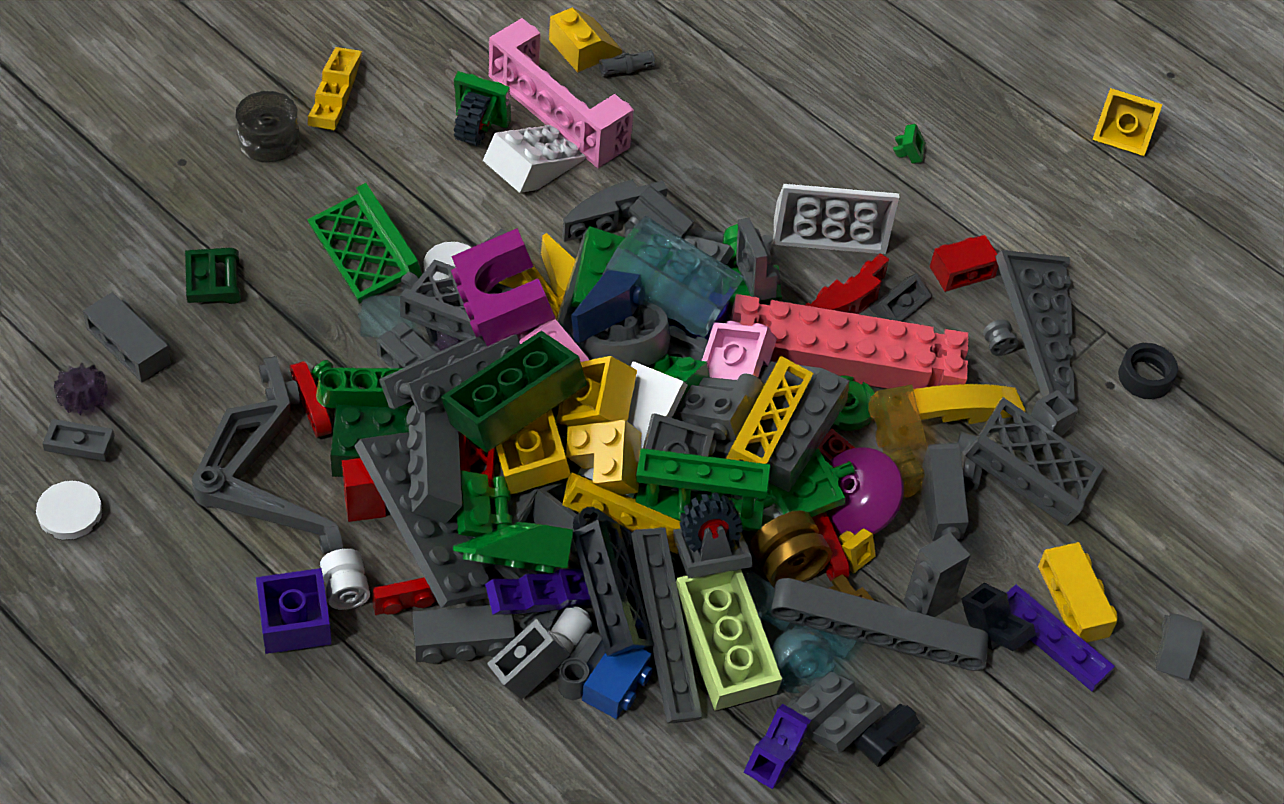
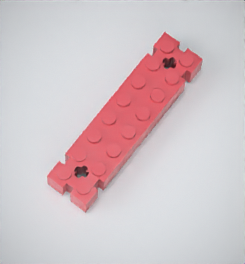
M740 294L735 296L730 321L746 326H753V324L757 323L769 327L770 331L777 338L770 359L772 362H777L779 357L782 356L797 365L819 367L839 376L854 377L853 381L860 384L865 382L869 386L909 392L911 389L965 384L967 381L968 360H965L968 352L967 332L945 329L944 334L934 333V327L775 300H771L770 305L759 304V298Z

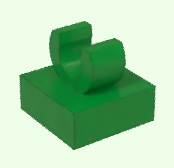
M916 124L906 125L904 135L895 137L898 146L893 147V150L897 157L908 155L912 164L922 162L926 142Z

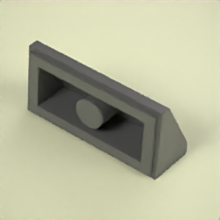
M917 273L901 281L869 308L880 318L902 322L928 301L932 295Z

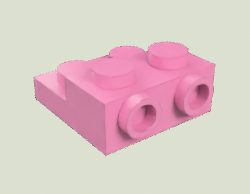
M727 321V323L714 322L702 361H707L709 375L712 378L737 380L744 373L759 377L762 365L769 366L777 338L770 331V328L763 324L756 323L753 326H746L735 321Z

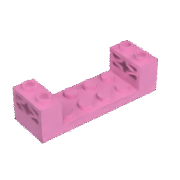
M521 18L489 37V77L495 82H500L510 87V95L544 124L557 128L559 134L567 141L576 144L578 150L595 167L603 166L630 148L634 109L616 94L589 109L583 101L578 100L565 86H561L547 71L539 67L540 32L535 26L530 25Z

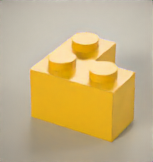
M626 420L568 427L566 457L582 469L593 468V484L618 495L638 493L639 483L636 482V472L639 463L642 435L639 430Z

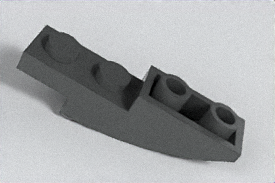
M631 179L593 194L577 205L563 219V241L583 238L585 231L590 226L606 232L617 229L618 219L630 217L628 215L629 208L649 185L667 197V187L664 181L637 187L634 180Z

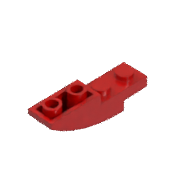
M881 253L878 254L872 261H866L855 277H849L845 284L836 279L829 287L824 286L816 299L811 304L809 302L806 303L805 306L853 314L861 313L877 300L881 282L886 275L889 258Z

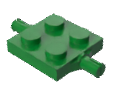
M818 448L790 492L768 483L766 499L757 498L755 501L764 502L763 509L774 506L781 515L791 511L802 510L809 512L810 516L814 517L845 504V496L839 487L838 479L854 474L855 470L850 461L833 468L825 461Z

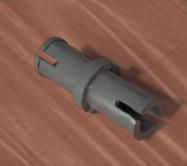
M652 50L635 54L626 52L618 57L600 59L599 69L603 77L623 72L630 74L633 70L654 67L655 58Z

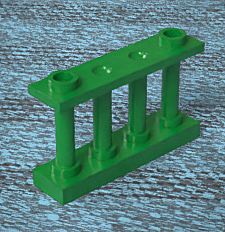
M641 448L636 482L645 483L647 487L639 486L636 502L681 521L680 515L685 513L683 508L686 504L692 507L691 500L695 497L698 502L703 500L701 496L703 494L691 493L692 489L711 492L710 495H707L708 498L712 497V493H718L719 498L724 494L743 496V499L728 498V500H732L742 521L743 530L757 532L762 526L764 502L755 501V499H766L770 464ZM659 486L677 487L679 491L659 489Z

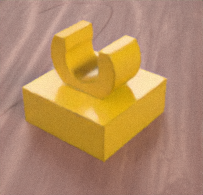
M863 528L855 535L850 531H845L838 537V540L843 543L842 549L848 561L849 571L855 573L876 557L873 533Z

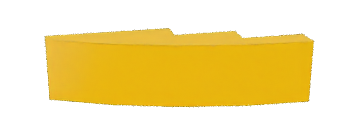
M335 47L322 71V82L315 93V104L308 115V126L330 130L336 129L348 101L362 57V51Z
M957 384L911 389L908 393V400L917 421L941 417L943 423L966 418L969 424L986 422L1003 397L1026 412L1015 387L989 384ZM1004 410L1000 413L1002 418L1013 417Z

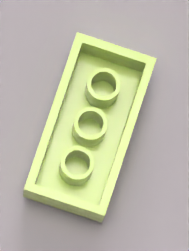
M742 570L715 573L704 577L688 578V576L677 578L676 585L684 626L714 711L777 694L782 677Z

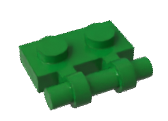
M460 470L462 507L457 511L458 535L477 538L492 532V528L498 530L512 525V515L508 514L507 502L510 500V491L506 487L505 477L498 476L493 478L494 488L488 485V475ZM490 502L495 503L496 514H491Z

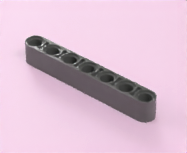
M783 578L776 581L771 614L779 620L966 670L978 671L986 667L989 635L983 630L795 579Z

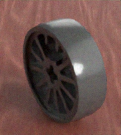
M644 301L632 316L580 342L579 347L589 360L612 356L629 366L634 361L647 367L659 361L669 349V321L662 308L651 302Z

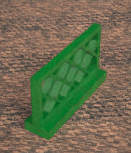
M367 183L356 187L358 194L307 219L309 226L359 304L402 282L401 278L407 272L413 273L418 278L422 276L417 258ZM356 205L360 209L357 218L344 216L346 210ZM327 220L335 222L331 231L320 229L318 225ZM341 223L354 225L351 234L338 232ZM360 226L373 229L370 237L357 235ZM335 239L347 241L344 250L332 249ZM354 242L367 244L363 254L350 252ZM373 245L385 247L383 257L370 255ZM347 259L360 261L357 270L344 267ZM367 262L380 264L376 274L363 272ZM386 265L398 267L400 272L392 276L382 275ZM360 278L373 281L371 287L361 292L357 288Z

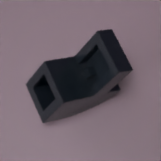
M985 582L961 598L969 626L988 633V648L991 650L1001 645L1011 651H1015L1036 635L1034 624L1011 614L1007 593Z

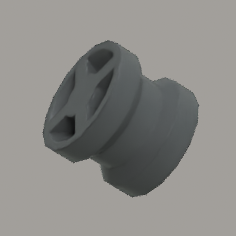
M996 320L987 325L983 330L984 338L990 342V351L995 356L1006 355L1018 346V339L1015 334L1011 333L1012 327L1007 320Z

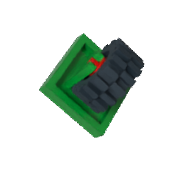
M458 71L454 78L457 116L455 119L454 137L456 140L478 146L492 124L508 128L511 122L510 87L500 82H492L479 78L474 74Z

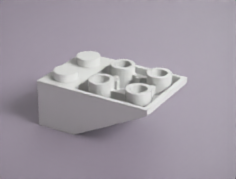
M545 125L495 133L483 161L519 193L540 189L584 161L586 156L578 150L576 144L567 141L560 135L557 128Z

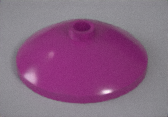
M866 447L846 450L835 456L829 464L834 468L850 461L855 473L838 479L839 487L845 496V504L826 511L835 533L838 535H842L845 531H850L855 535L863 528L876 534L895 518L901 507L904 496L902 474L895 462L879 450ZM855 482L854 487L851 490H847L848 485Z

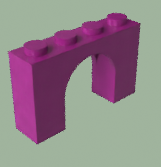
M518 228L451 256L456 267L451 269V273L457 284L466 313L471 320V327L476 338L482 336L487 346L513 334H520L555 319L539 278L504 293L488 294L502 280L534 267Z

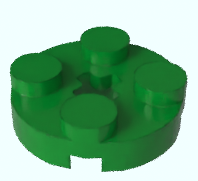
M841 376L850 380L847 403L853 404L850 407H843L830 430L834 429L836 432H840L842 430L853 431L861 429L872 422L877 403L875 393L865 382L861 385L853 381L854 377Z

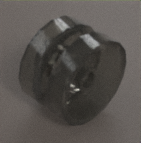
M260 91L252 93L240 101L236 107L235 119L238 129V144L246 156L259 162H277L288 158L296 151L299 146L300 133L298 109L292 99L276 91Z

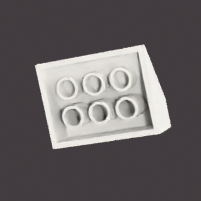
M783 184L774 216L773 245L886 254L898 206L899 194Z

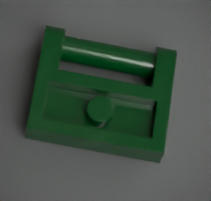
M237 249L185 250L187 303L225 301L229 304H235L241 300V290L237 286V263L239 262V251ZM219 262L225 264L226 286L217 287L216 263Z

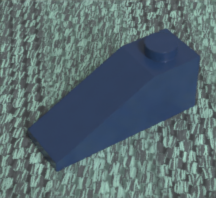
M607 270L571 315L574 342L580 343L633 315L645 299V288L642 287L641 274Z

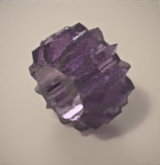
M82 362L78 368H73L69 365L68 372H59L58 380L54 381L57 402L60 406H64L68 413L77 410L81 416L83 411L87 409L94 413L95 405L103 406L104 397L108 396L109 390L106 384V377L102 371H98L95 365H91L88 368Z

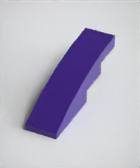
M559 569L552 574H526L519 579H492L485 584L492 615L532 613L592 605L582 569Z

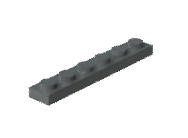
M666 528L637 529L631 533L647 621L654 642L653 653L667 723L698 720L702 717Z

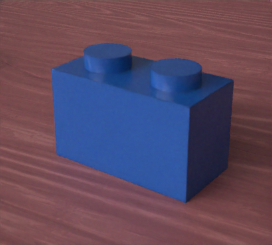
M630 649L616 656H607L605 653L584 683L582 701L617 719L623 709L628 711L636 698L635 691L639 684L644 686L648 682L653 668L650 667L651 653L644 649Z

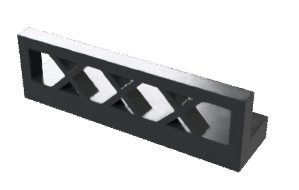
M597 520L573 531L574 543L606 655L616 656L630 649H649L653 647L654 642L619 523Z

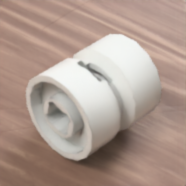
M339 549L328 553L322 558L320 567L322 568L323 580L327 584L326 594L328 603L332 608L338 610L352 609L361 606L369 599L370 591L367 578L364 575L361 554L357 550Z

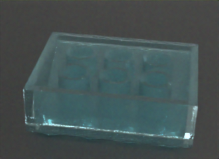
M644 216L619 244L602 274L604 275L607 270L641 274L642 287L645 288L644 301L659 306L664 310L667 318L676 320L684 325L689 332L700 335L703 338L709 333L714 322L717 321L745 278L647 216Z

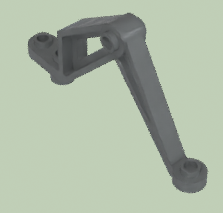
M276 356L264 358V364L259 365L261 382H267L269 387L265 389L267 401L226 409L202 461L192 477L194 499L198 504L205 507H216L319 534L322 554L343 549L340 531L336 522L239 480L290 421V406L300 404L296 381L284 382ZM259 426L225 468L219 467L237 430Z

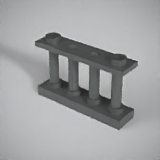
M513 334L487 346L482 336L478 338L473 336L379 379L390 408L396 409L413 401L417 413H422L443 403L441 396L519 346L520 342L517 334Z

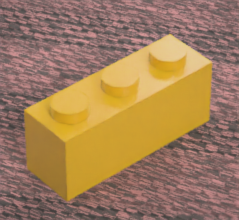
M1076 542L1044 550L1038 568L1065 625L1086 643L1110 637L1117 623V612L1114 606L1109 604L1104 594L1103 583L1100 579L1096 578L1092 569L1091 559L1087 553H1084L1080 543Z

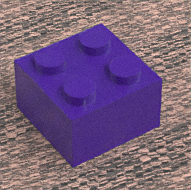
M322 568L256 577L265 654L332 644Z

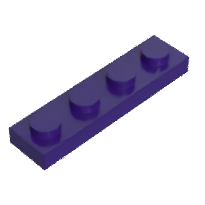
M1017 584L1007 592L1011 614L1034 624L1036 635L1030 640L1090 691L1093 692L1113 672L1115 666Z

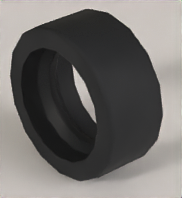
M1154 343L1135 344L1126 351L1118 370L1119 380L1123 387L1134 396L1152 400L1161 398L1170 392L1178 373V364L1173 354L1162 346ZM1137 362L1153 364L1162 371L1165 377L1160 380L1146 379L1136 373L1131 365Z

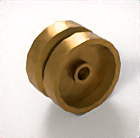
M800 510L780 515L759 529L751 540L750 549L758 563L763 566V571L773 588H775L776 581L783 578L806 582L822 571L831 560L833 552L823 535L818 534L819 529L809 512Z

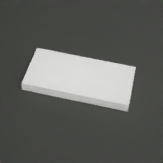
M633 361L631 367L637 370L627 422L642 433L641 448H643L651 415L656 413L672 418L688 385L684 381ZM580 468L578 474L593 481V468ZM635 493L624 494V495L633 498L634 495H635Z

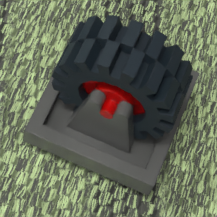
M706 493L701 495L703 500L699 502L696 497L692 499V507L686 504L683 508L685 513L680 515L681 522L679 523L681 528L674 529L673 532L674 541L688 578L704 577L710 574L752 567V556L742 534V521L732 500L729 501L725 495L719 498L718 493H712V497L708 498Z

